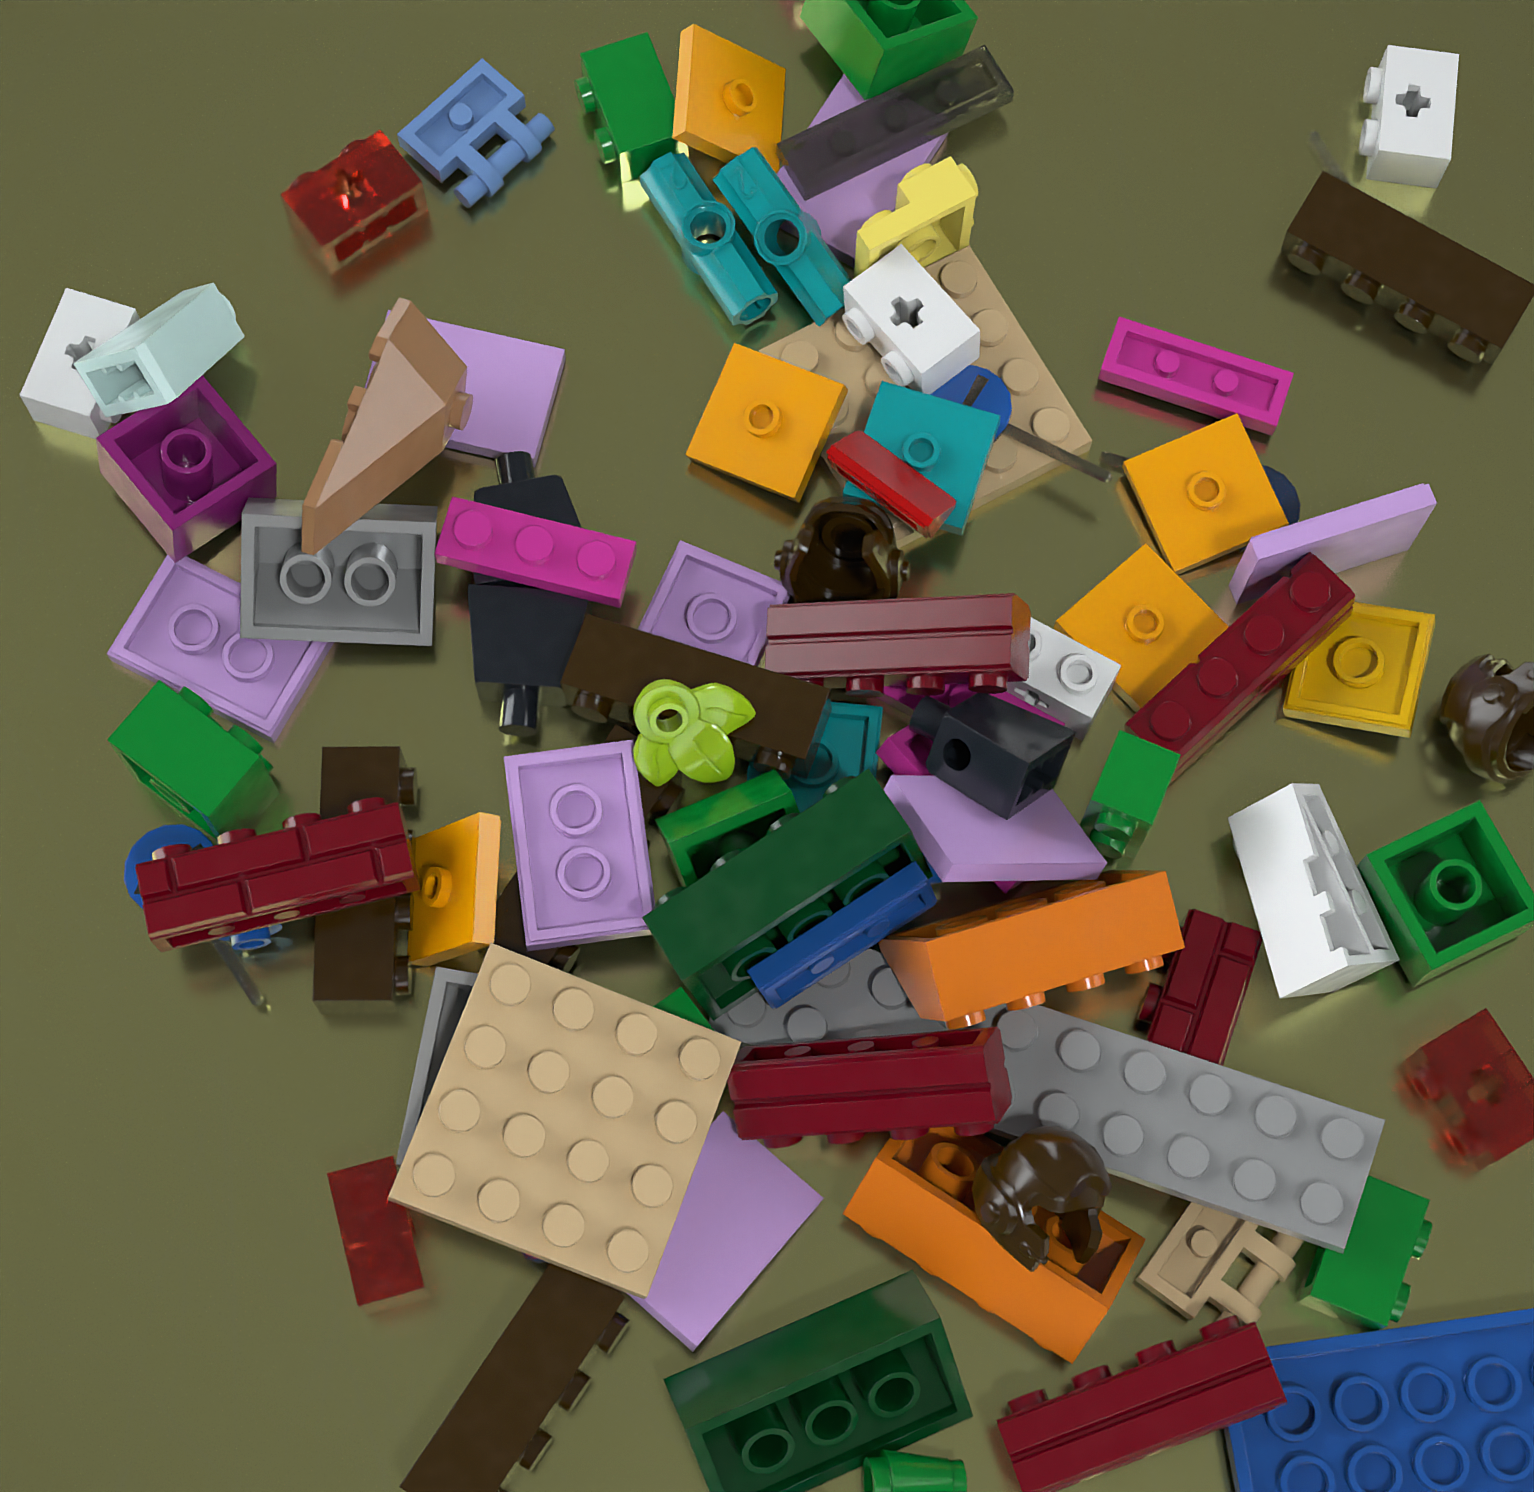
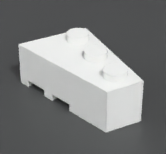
M1292 783L1228 817L1233 835V847L1240 859L1280 999L1335 992L1400 960L1319 784Z

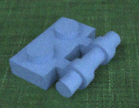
M482 58L404 127L397 136L400 147L441 183L457 168H460L468 177L454 189V194L464 206L470 208L482 196L491 197L504 186L503 177L521 161L528 163L542 151L541 143L555 131L552 122L542 113L535 115L526 125L518 120L515 116L526 107L524 94ZM497 133L506 143L486 160L477 150Z

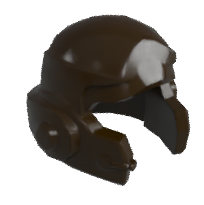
M835 496L815 503L806 516L796 537L793 540H785L782 549L777 550L774 556V568L779 570L782 586L798 603L897 599L902 583L909 580L911 569L910 562L905 561L904 551L897 548L893 524L885 510L871 500L858 497Z
M1491 654L1477 656L1463 665L1450 679L1441 702L1440 721L1447 728L1448 735L1454 746L1464 755L1470 770L1483 779L1505 783L1509 780L1525 777L1534 770V662L1525 661L1514 669L1504 658L1495 659Z
M1043 1126L1024 1133L1021 1137L1010 1142L1002 1152L994 1153L984 1158L972 1184L976 1214L982 1226L988 1230L994 1240L1028 1271L1034 1272L1040 1263L1045 1265L1049 1261L1047 1254L1049 1253L1050 1236L1035 1223L1031 1211L1032 1207L1041 1206L1050 1212H1054L1062 1220L1061 1226L1070 1240L1076 1262L1081 1264L1087 1263L1099 1248L1103 1232L1098 1215L1102 1207H1104L1105 1196H1108L1111 1192L1112 1185L1104 1162L1094 1146L1071 1131L1055 1126Z

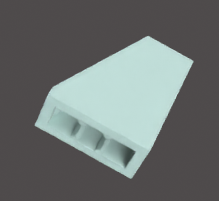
M213 282L180 292L73 364L107 418L169 404L245 336L236 322L233 306L218 291Z

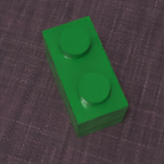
M648 32L580 53L582 77L574 80L577 97L584 114L594 112L600 127L594 129V137L600 157L604 164L614 162L621 183L639 178L640 175L647 171L654 160L669 152L673 154L684 152L689 159L688 145L672 138L675 99Z
M1119 730L1079 824L1101 855L1120 859L1124 854L1135 859L1154 823L1181 754Z
M1368 1175L1344 1253L1342 1254L1319 1245L1316 1246L1297 1303L1368 1332L1379 1331L1387 1327L1389 1320L1397 1323L1406 1308L1411 1292V1285L1403 1282L1410 1258L1418 1260L1422 1256L1431 1234L1432 1222L1424 1219L1430 1200Z

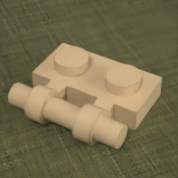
M1190 1201L1140 1272L1136 1281L1190 1321L1196 1317L1205 1302L1209 1301L1221 1312L1216 1321L1237 1315L1241 1326L1252 1322L1257 1323L1262 1316V1312L1259 1309L1260 1305L1277 1280L1285 1282L1296 1266L1293 1257L1304 1240L1277 1232L1270 1242L1255 1231L1259 1226L1258 1224ZM1242 1252L1255 1265L1236 1291L1221 1279L1239 1253Z

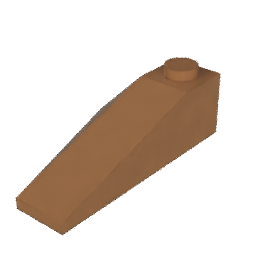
M399 297L376 335L369 351V359L376 362L370 374L367 388L354 386L347 402L348 413L342 430L341 440L331 439L302 505L301 552L314 556L439 455L445 448L455 429L462 431L469 420L473 405V395L465 393L467 366L410 300Z

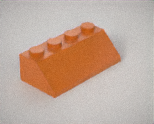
M1165 870L1101 872L1096 880L1070 881L891 934L878 942L881 953L919 1017L943 1021L947 1029L964 1028L986 1020L985 1009L1004 1003L1008 1011L1042 1004L1046 1001L1044 991L1065 985L1067 992L1083 991L1100 986L1105 983L1103 973L1124 967L1125 974L1156 969L1164 965L1163 954L1185 948Z
M953 1127L930 1128V1131L924 1136L911 1140H894L889 1138L871 1164L845 1208L843 1215L860 1225L872 1237L885 1241L917 1262L927 1273L940 1277L975 1300L985 1311L998 1315L1030 1336L1040 1347L1056 1353L1073 1364L1110 1309L1146 1239L1101 1210L1098 1219L1103 1234L1099 1248L1087 1263L1081 1264L1075 1260L1070 1240L1061 1226L1062 1220L1054 1212H1050L1041 1206H1035L1031 1210L1034 1221L1050 1236L1049 1253L1047 1254L1049 1261L1045 1265L1040 1263L1034 1272H1030L994 1240L988 1230L982 1226L975 1210L972 1184L976 1172L984 1158L991 1154L1002 1152L1004 1147L984 1134L959 1136L954 1133Z

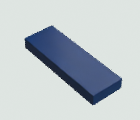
M914 861L747 970L770 1007L777 1009L936 905L935 902L938 900L927 877L916 861Z

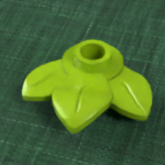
M670 679L654 681L641 691L633 708L635 724L640 732L633 748L636 767L645 779L657 787L668 782L676 775L678 770L682 771L689 778L702 783H715L727 780L731 777L735 765L732 743L727 735L755 717L756 712L747 698L726 685L709 683L689 689L684 684ZM674 709L678 711L672 718L665 720L657 719V716L664 710Z

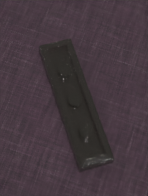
M983 45L777 143L776 155L804 201H807L1012 102L1014 89L986 45Z

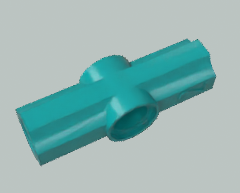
M752 147L743 154L736 156L721 168L720 172L712 180L753 235L754 245L759 255L766 262L776 267L816 325L821 326L837 311L845 308L843 286L852 281V279L821 237V229L817 221L809 213L803 212L757 147ZM786 221H791L799 232L798 246L791 254H786L782 251L777 243L778 229Z
M669 152L654 160L647 171L640 175V185L681 246L685 265L692 272L701 276L733 326L738 324L748 325L763 317L766 311L777 302L778 293L735 230V219L732 212L724 204L716 201L684 152L680 154ZM704 234H714L721 238L718 242L711 244L696 240L697 237Z

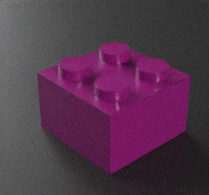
M203 375L169 404L139 410L96 437L100 473L174 563L242 520V512L248 498L274 499L277 497V463Z

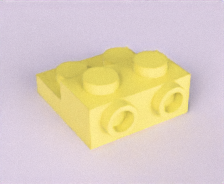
M950 156L934 165L929 163L922 164L908 172L902 181L898 183L895 211H880L871 216L862 225L861 229L857 230L854 278L900 244L908 250L923 268L969 246L971 228L974 225L973 214L976 197L978 196V187L967 166L962 163L956 165Z

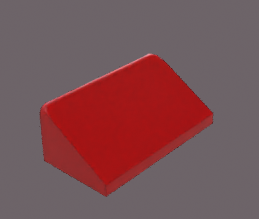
M854 431L835 442L826 452L830 466L835 472L926 539L928 537L932 539L956 507L957 502L952 496L862 431Z

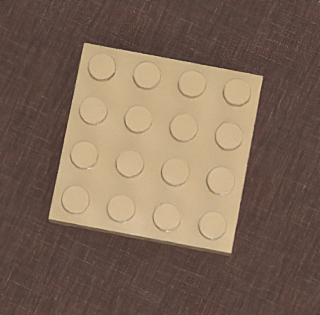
M969 245L924 269L980 329V356L970 365L988 369L1002 379L1011 395L1012 412L1007 427L994 440L971 511L1089 451L1093 440ZM845 308L837 311L821 326L816 325L814 322L759 350L760 353L842 383L848 389V393L818 459L839 496H843L847 480L831 468L826 452L832 444L854 431L864 432L881 381L895 384L881 363L882 355L870 342H867L865 345L859 343L847 329L842 318ZM978 374L963 405L971 407L989 379ZM886 513L893 524L898 549L922 537L921 534L898 517Z
M490 943L387 1200L645 1299L649 1294L741 1041Z

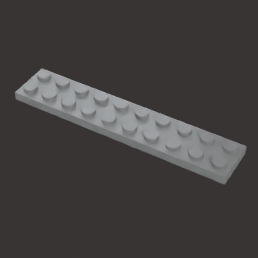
M867 949L777 1009H772L761 992L758 991L714 1021L711 1017L709 1018L708 1023L714 1031L741 1041V1047L998 1027L1001 1032L1005 1055L1004 1066L1008 1071L1012 1099L1011 1105L1000 1122L995 1124L994 1128L988 1132L1015 1140L1034 1128L1043 1126L1063 1128L1081 1136L1094 1146L1104 1162L1105 1169L1112 1175L1342 1254L1344 1253L1385 1123L1384 1119L1040 1005L1008 1011L1004 1003L985 1009L986 1020L964 1028L947 1029L943 1021L919 1017L883 954L872 949Z

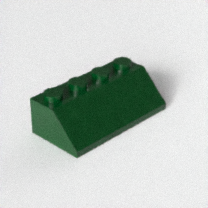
M868 768L856 777L847 776L833 783L825 791L820 801L800 814L790 813L778 819L770 826L765 837L747 849L734 850L723 855L713 864L710 873L689 887H677L664 894L656 902L654 910L644 915L642 919L681 981L714 1021L759 991L747 970L912 862L916 861L927 879L933 877V874L912 830Z
M913 1269L663 1379L709 1492H805L863 1466L866 1457H879L882 1449L897 1451L973 1417L941 1317Z

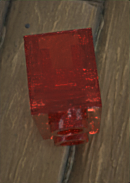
M381 130L366 139L352 141L342 149L336 159L316 172L308 171L303 173L291 183L288 190L280 194L290 225L330 275L428 211L421 179Z
M1487 1008L1423 1045L1406 1059L1412 1068L1409 1071V1078L1414 1089L1425 1103L1437 1106L1449 1125L1446 1128V1134L1452 1147L1464 1161H1473L1479 1172L1534 1139V1078ZM1481 1084L1486 1089L1488 1095L1474 1102L1469 1097L1467 1091Z
M394 1156L327 1173L357 1306L367 1315L433 1297L412 1209L387 1200L400 1169L396 1165Z

